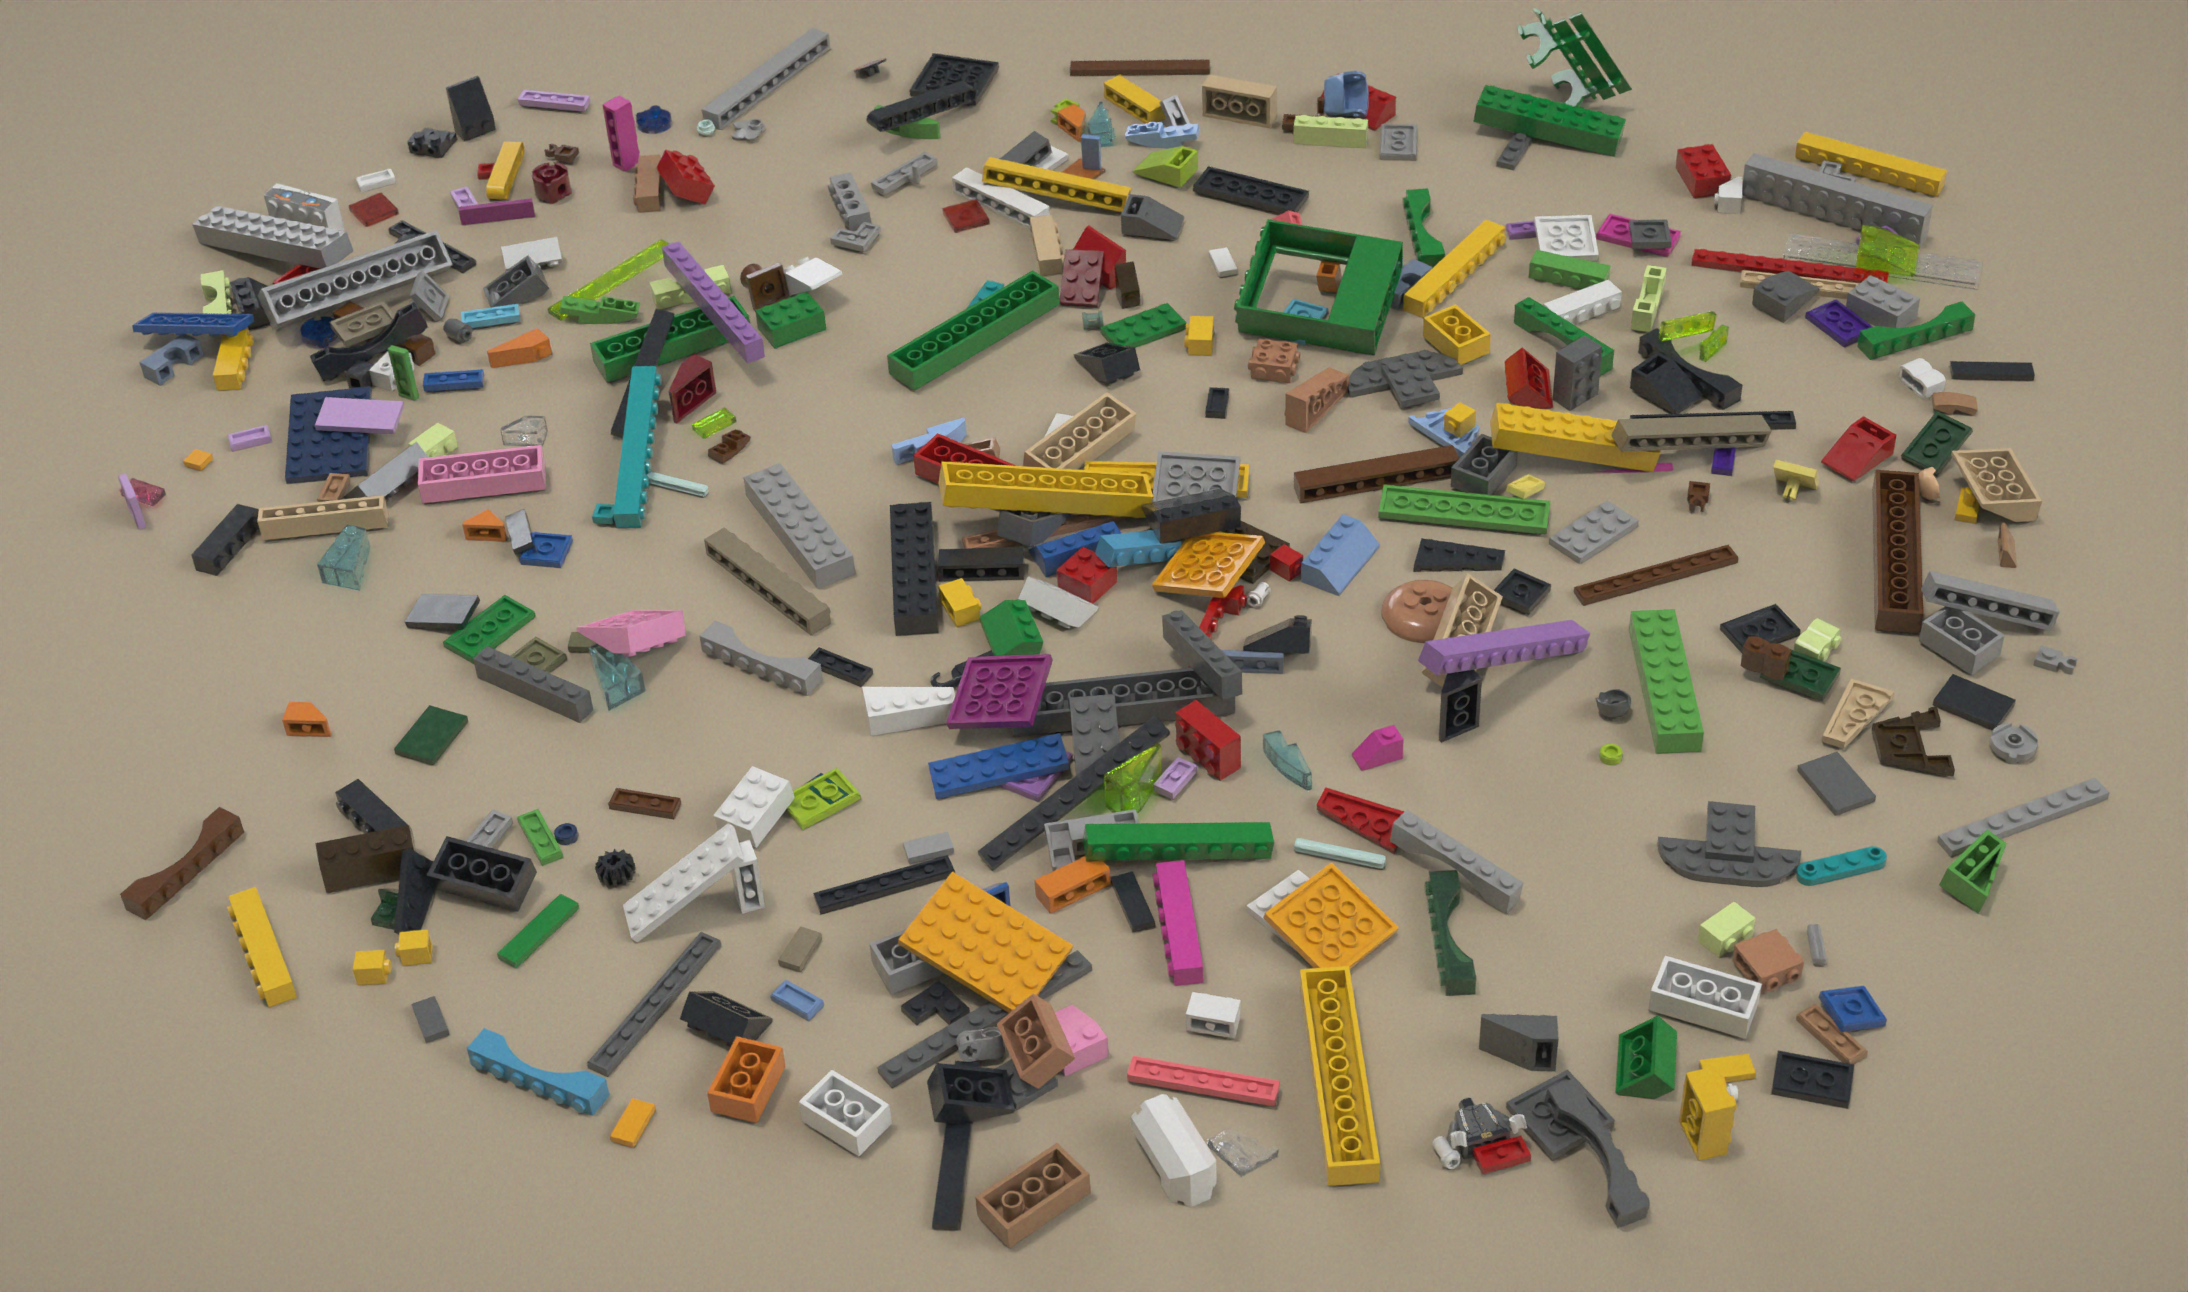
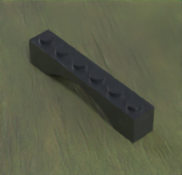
M413 302L397 310L389 326L371 341L349 348L325 347L310 355V358L322 380H332L339 373L348 371L358 360L367 362L374 355L387 352L391 345L402 344L409 337L423 333L428 328V325L416 303Z
M1656 328L1640 337L1639 354L1648 359L1659 352L1674 360L1703 394V397L1722 410L1741 401L1743 386L1741 383L1729 375L1708 372L1688 363L1676 352L1671 337L1660 329Z

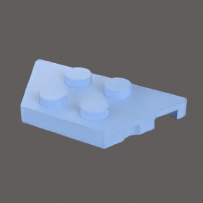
M1451 408L1438 412H1427L1426 417L1416 418L1415 415L1409 416L1408 423L1442 446L1453 445L1459 457L1467 451L1479 435L1480 427L1476 424L1474 428L1460 438L1445 431L1444 414Z

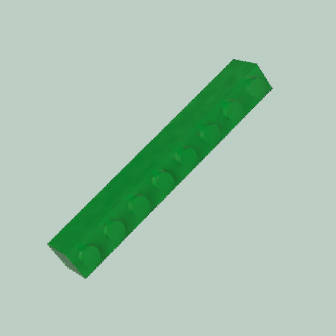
M1270 822L1085 824L1083 844L1086 861L1271 859L1274 839Z

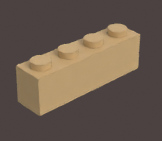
M1052 215L1030 217L1031 236L1039 274L1041 276L1062 274L1065 257L1062 244H1060L1057 222H1053Z

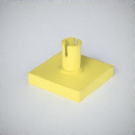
M1775 460L1773 469L1776 480L1787 482L1784 494L1782 495L1783 498L1788 499L1791 497L1790 500L1794 501L1799 486L1817 490L1819 485L1817 470Z

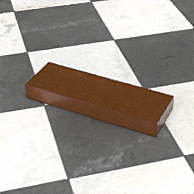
M616 788L608 805L611 810L674 820L681 805V798Z

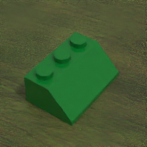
M1004 600L980 616L979 621L994 656L1040 654L1044 641L1026 600Z
M1658 1015L1619 1034L1616 1094L1620 1096L1657 1099L1675 1090L1677 1031Z

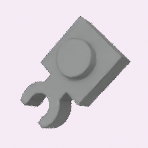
M2041 646L2033 666L2056 672L2058 668L2066 674H2073L2078 659L2072 656L2063 657L2062 651Z

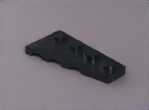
M1421 538L1413 572H1421V569L1441 572V568H1453V571H1462L1465 568H1472L1473 571L1502 570L1505 550Z

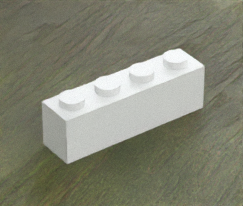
M1606 280L1544 303L1543 306L1574 325L1620 308L1622 291L1612 282Z

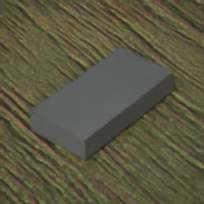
M435 996L412 1004L426 1043L449 1035Z

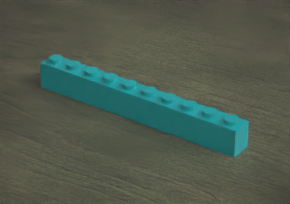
M656 366L632 367L613 512L616 528H641L642 519L646 517L644 504H647L646 489H649V477L647 474L651 473V462L649 459L653 458L651 444L655 442L653 429H656L655 415H658L656 400H660L658 386L662 384L661 374L657 373Z

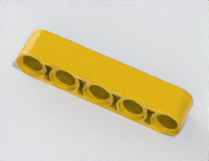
M523 142L503 143L486 186L488 199L508 198L524 157L525 148Z

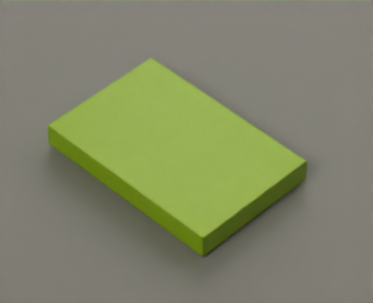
M835 768L793 790L795 799L785 811L804 830L861 799V795L842 772Z

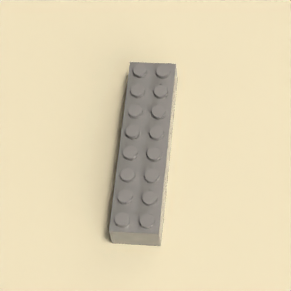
M781 463L743 477L746 497L817 589L855 574L853 554Z

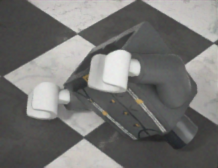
M1465 1098L1459 1102L1460 1110L1455 1112V1121L1450 1123L1447 1141L1451 1144L1452 1149L1460 1147L1463 1160L1474 1157L1473 1148L1510 1139V1131L1515 1134L1519 1128L1526 1129L1525 1117L1522 1114L1508 1117L1500 1111L1494 1110L1489 1103L1475 1105L1471 1098Z

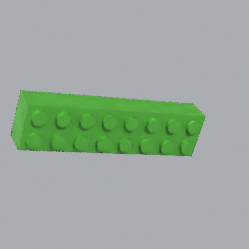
M1675 609L1631 611L1629 634L1655 753L1701 752L1704 730Z

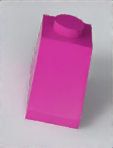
M1395 725L1374 730L1355 749L1352 757L1361 771L1403 759L1404 739Z

